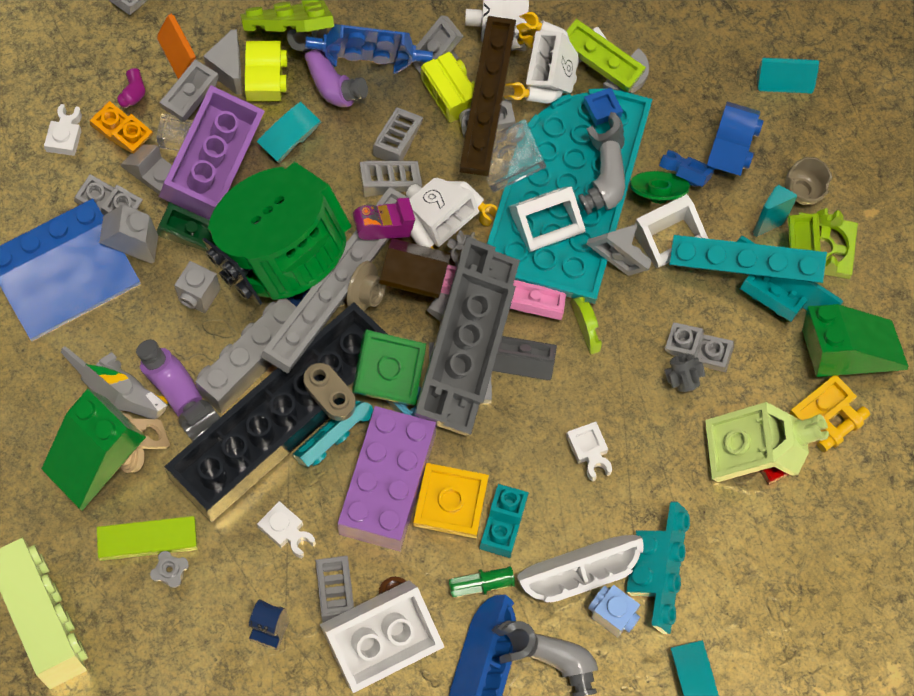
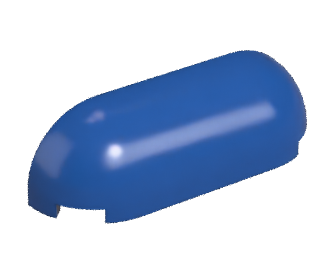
M495 595L489 598L474 614L449 696L503 695L512 662L501 664L499 656L510 654L513 646L507 635L498 636L492 629L495 625L502 622L516 621L512 608L514 602L507 595Z

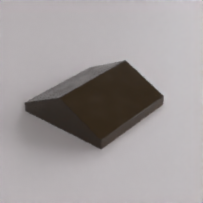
M392 238L379 284L439 299L451 253Z

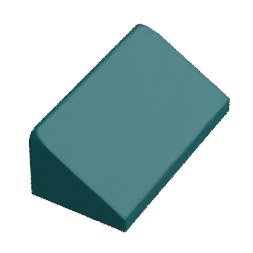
M762 58L757 71V89L763 92L811 94L816 86L819 60Z
M780 185L776 186L762 208L753 230V235L758 237L785 224L797 199V194Z

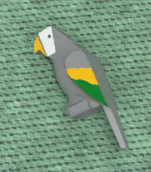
M66 346L61 349L63 356L81 374V380L92 391L106 397L120 412L129 411L149 419H157L165 412L168 402L164 396L148 391L134 376L121 369V362L116 360L117 357L112 352L100 359L96 365H89Z

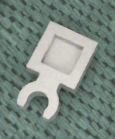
M61 104L57 110L60 121L50 122L44 148L46 152L75 156L81 135L80 125L77 124L81 121L82 114L80 108L76 106L72 115H66L65 105Z
M597 422L568 431L566 437L577 463L585 461L588 463V478L592 482L596 480L595 467H602L607 476L611 475V463L601 456L607 454L608 447Z
M280 501L257 523L258 528L280 548L289 542L293 554L298 558L302 559L304 557V552L298 548V544L301 541H307L311 546L316 544L312 534L299 531L303 526V521Z

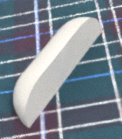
M624 535L602 540L534 564L520 572L517 578L521 587L531 597L544 602L560 601L620 580L631 574L633 567L640 557V553L643 552V540L637 535Z

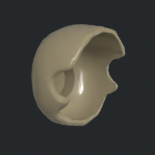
M804 157L789 169L785 179V188L797 194L796 202L802 205H814L828 194L832 173L826 163L818 158Z

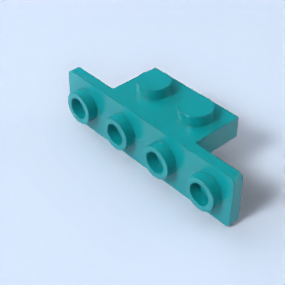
M740 236L737 242L755 244L744 236ZM749 275L740 288L749 294L750 297L760 301L775 311L777 315L786 318L790 322L793 321L802 308L807 310L808 306L842 305L843 303L841 298L816 282Z
M677 501L670 502L666 531L636 530V535L640 536L643 540V552L640 553V557L632 569L633 572L629 574L626 591L631 596L656 597L652 626L662 634H670L671 627L676 620V593L681 588L680 566L686 554L684 545L685 532L690 527L688 511Z

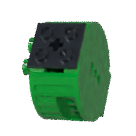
M294 161L286 169L284 167H276L258 172L229 190L219 201L209 220L208 229L215 245L205 237L202 240L209 249L206 252L207 257L215 266H220L222 269L219 275L230 287L235 284L237 291L246 300L251 297L261 305L263 303L259 296L270 297L273 300L284 299L300 294L322 281L334 269L342 257L347 238L345 232L352 225L330 185Z

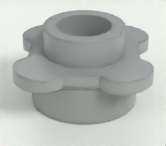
M168 551L161 552L158 555V564L156 568L151 570L150 576L155 582L161 581L169 585L170 588H177L181 584L184 571L188 569L189 563L184 557L176 558L171 556ZM168 567L173 568L171 572L166 571Z

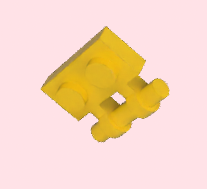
M837 375L832 376L789 412L790 415L799 420L812 418L819 414L824 417L828 428L822 429L821 432L828 431L829 437L817 443L818 448L824 453L831 447H838L844 442V437L852 430L857 431L864 425V420L870 416V412L866 407L862 406L855 411L850 406L857 396ZM840 414L844 421L835 427L830 420Z

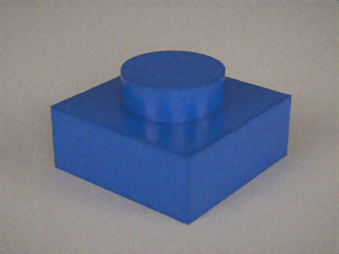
M612 88L584 96L583 103L595 126L608 122L610 112H615L619 118L622 117L623 110Z

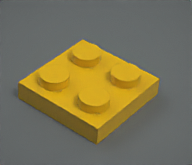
M426 463L413 527L476 539L489 475Z

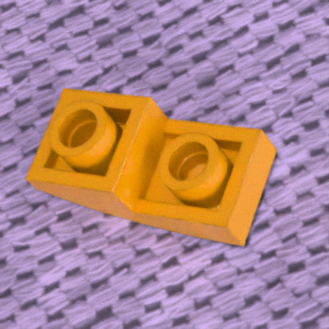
M111 101L90 119V125L116 145L133 154L153 135V131L132 114L126 115Z

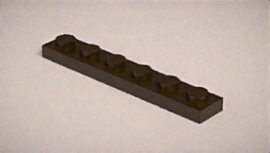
M487 17L461 156L460 173L489 177L516 28L515 19Z

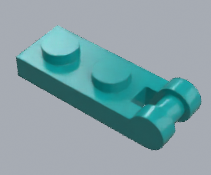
M355 400V412L350 418L343 421L330 419L300 446L292 456L299 464L306 467L317 465L326 457V451L333 444L338 445L350 435L349 430L360 420L368 421L371 419L374 411L372 405Z

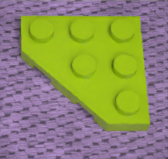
M301 0L302 3L291 5L290 2H280L274 4L272 9L263 10L262 7H252L246 9V13L240 14L244 31L256 30L255 25H258L265 29V31L284 32L287 30L286 26H291L297 32H309L334 27L333 15L324 0Z

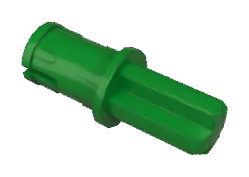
M511 566L486 572L479 569L478 573L449 579L450 593L454 598L481 592L483 595H487V591L515 587Z

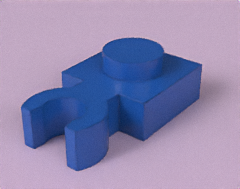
M668 150L667 154L662 156L659 164L664 169L676 171V176L687 180L689 185L701 187L712 178L715 168L706 166L707 164L691 157L685 159L671 150Z

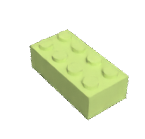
M22 537L0 548V593L35 674L49 689H52L86 672L87 669L83 661L88 659V655L75 633H70V631L75 630V626L62 604H57L62 601V597L54 582L52 583L48 575L50 571L42 554H39L35 545L29 547Z

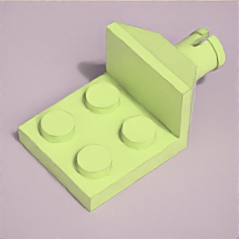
M768 402L705 420L711 476L717 482L771 467H776L792 476L798 475L809 453L808 444L818 440H826L829 437L828 431L821 432L822 429L828 428L826 420L822 415L819 414L812 418L799 420Z

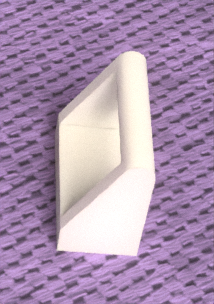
M562 187L509 206L512 218L529 252L585 232V226L572 187ZM563 203L573 224L533 238L526 215Z
M687 194L636 219L637 229L634 236L656 268L670 262L672 248L660 254L652 235L684 220L695 235L694 237L708 239L696 208Z

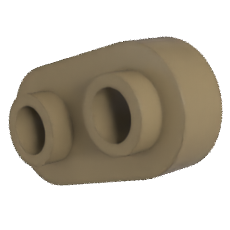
M316 363L305 371L304 385L307 392L329 418L343 421L353 415L356 408L355 396L329 365ZM322 374L325 376V379L323 381H316L314 377ZM336 398H343L345 402L337 405L334 403V400Z

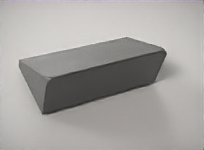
M502 336L492 371L551 380L557 345Z

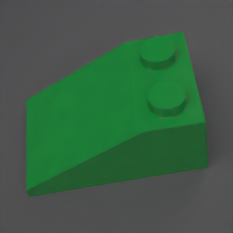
M839 304L807 307L802 332L816 377L908 370L909 365L892 320Z
M87 388L66 413L41 469L80 510H84L146 436L106 397Z

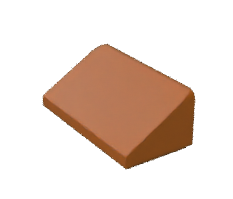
M169 14L158 33L157 39L179 79L196 59V56L175 16Z

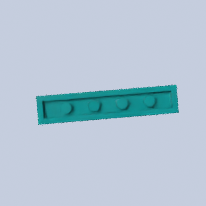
M674 235L670 265L823 283L827 252Z

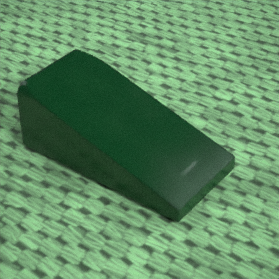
M169 202L157 228L158 236L206 252L209 249L202 240L204 237L215 245L208 229V219Z

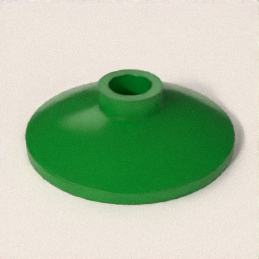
M662 171L639 173L630 181V187L636 194L648 198L651 202L657 204L681 198L688 194L690 188L687 180L676 176V174Z

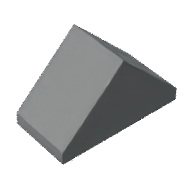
M237 29L230 30L203 57L205 66L219 74V82L235 94H242L240 46Z

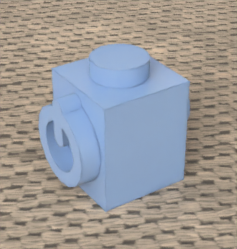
M615 585L611 589L604 586L588 607L593 612L592 619L617 638L624 630L630 633L640 619V616L636 614L640 604Z

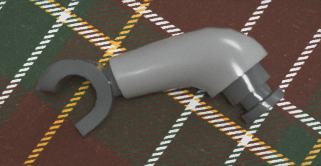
M610 112L608 121L611 129L606 133L598 134L593 126L587 128L589 139L593 146L600 151L601 158L600 175L597 180L593 181L594 187L587 190V195H578L579 201L587 215L592 213L591 209L594 207L597 210L605 207L607 211L617 206L624 195L625 174L621 149L625 142L624 128L621 119L615 112Z
M505 621L495 625L492 629L498 636L507 635L513 646L510 654L499 656L501 664L520 660L528 656L555 667L562 673L563 678L569 677L570 685L575 686L576 690L575 693H572L573 696H587L597 693L596 688L592 689L591 682H595L593 671H598V666L591 653L582 646L566 640L535 634L532 627L523 621Z

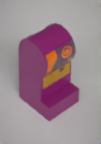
M409 197L397 198L394 204L363 205L353 212L358 236L363 240L410 237L415 223V216Z

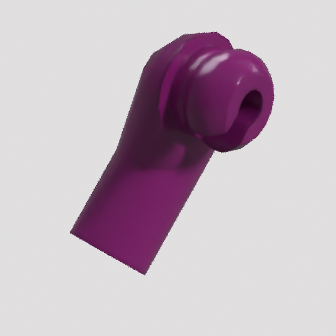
M132 68L126 72L129 84L117 96V101L123 108L137 104L145 95V86L140 70L137 68Z

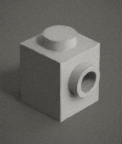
M189 261L174 285L178 300L184 306L203 313L207 312L221 290L217 273L192 261Z

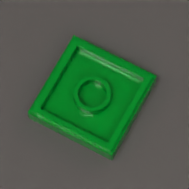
M365 330L352 392L414 406L416 404L427 344Z

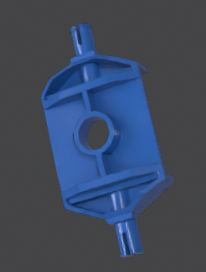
M334 24V27L331 28L327 35L324 34L323 38L306 36L305 49L322 50L334 67H337V60L340 57L349 61L366 60L374 61L377 64L391 63L394 64L393 74H397L411 65V62H428L433 58V51L416 50V45H413L410 34L406 32Z

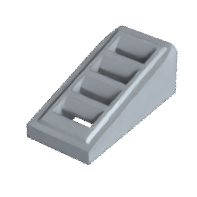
M397 107L373 145V156L385 161H403L423 122V117ZM399 118H403L413 123L412 125L404 123L402 121H399ZM395 126H399L408 131L407 133L403 132L401 130L396 129ZM391 134L402 137L403 139L400 140L395 137H392ZM387 141H388V142H391V143H393V144L398 145V147L396 148V147H393V146L388 145V144H386V143H387Z
M418 161L359 162L364 197L384 195L389 187L398 192H407L408 188L413 184L422 187ZM405 171H411L413 181H407ZM394 173H400L401 181H395ZM383 174H388L389 181H383ZM371 176H377V181H372Z
M348 555L315 560L322 623L354 608ZM343 570V574L324 576V572ZM345 583L343 586L325 588V585ZM346 596V599L327 601V598Z

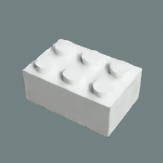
M410 580L319 624L346 684L353 693L444 648L420 591Z

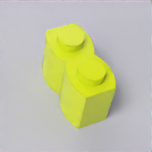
M246 41V101H281L282 92H287V75H282V67H287L288 56L287 50H282L281 41Z

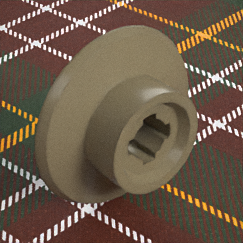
M364 261L356 268L350 279L347 291L348 306L355 302L363 311L369 306L376 307L380 304L386 285L379 284L380 277L378 276L377 268L371 261Z

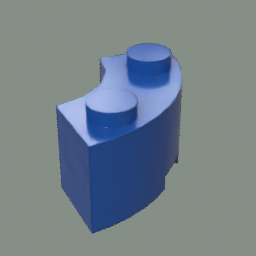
M726 102L706 166L741 176L743 168L749 169L754 155L753 152L749 151L753 136L759 137L764 121L759 119L760 111Z

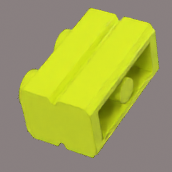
M448 52L439 56L436 60H430L421 66V80L447 121L452 123L459 119L462 111L471 108L475 81H469L466 76L467 70L464 63L460 59L456 61L452 53Z

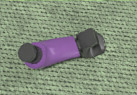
M327 28L312 31L311 37L323 38L324 34H328ZM296 29L288 31V43L293 49L306 53L305 59L313 81L320 95L327 102L338 107H349L353 104L354 100L367 97L368 86L364 78L359 77L354 80L349 79L346 75H339L325 56V52L316 49H305L306 36L310 37L307 32H297Z
M152 339L145 340L138 345L136 354L141 359V372L167 400L179 417L178 423L193 442L215 423L220 416L208 401L202 400L190 374L169 350L160 348L158 343Z

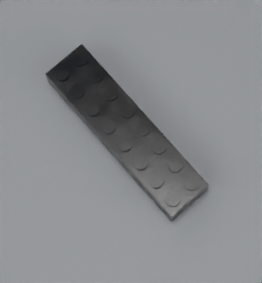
M355 302L318 333L289 373L277 368L164 466L173 484L211 523L329 419L305 388L304 374L311 365L316 363L329 365L351 391L353 390L364 331L370 330L387 334ZM319 374L314 379L316 381H323L325 376ZM336 398L334 400V403L337 405L345 402L343 398Z

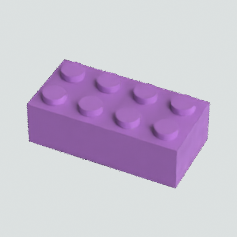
M210 85L163 183L159 197L210 220L213 210L228 192L265 110Z
M377 406L374 407L339 517V535L401 552L423 480L425 466L428 463L435 440L436 422Z

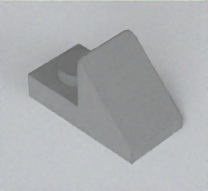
M441 15L417 44L416 50L433 51L432 60H436L439 56L450 52L457 61L459 57L453 49L464 36L448 16ZM412 62L421 74V66L426 62Z
M195 59L159 102L161 108L185 123L195 109L201 106L210 85L216 87L219 74Z
M145 144L134 154L131 153L121 163L123 169L157 194H160L163 183L172 167L169 162L161 157L157 145Z
M637 224L588 239L587 241L589 247L628 276L649 270L652 262L648 256L642 253L640 248L632 245Z

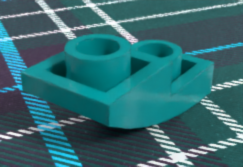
M300 101L275 122L259 138L257 143L280 163L299 142L303 143L322 121Z
M498 484L480 543V550L511 558L529 492Z
M703 640L672 647V657L683 696H719Z

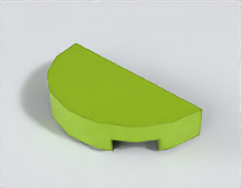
M583 297L571 299L572 309L590 355L600 352L602 342L598 339L595 328L599 326L591 304L588 301L585 302Z

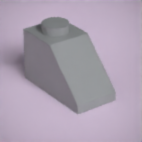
M123 204L103 216L100 244L151 264L155 262L158 233L150 215Z

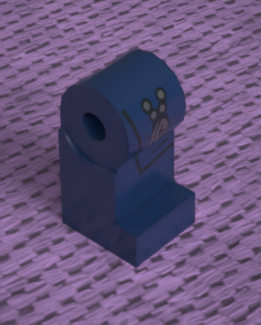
M259 599L254 606L249 620V627L252 628L249 637L250 641L278 651L290 622L286 609L270 605Z

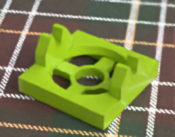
M828 208L819 210L817 213L819 214V227H821L820 241L828 242L832 249L830 253H827L824 275L850 279L853 273L858 223L843 220L844 216L839 210L835 211L834 214H828ZM831 229L838 231L843 236L846 246L835 244L834 240L830 238ZM837 254L844 257L838 262L835 256L832 255Z

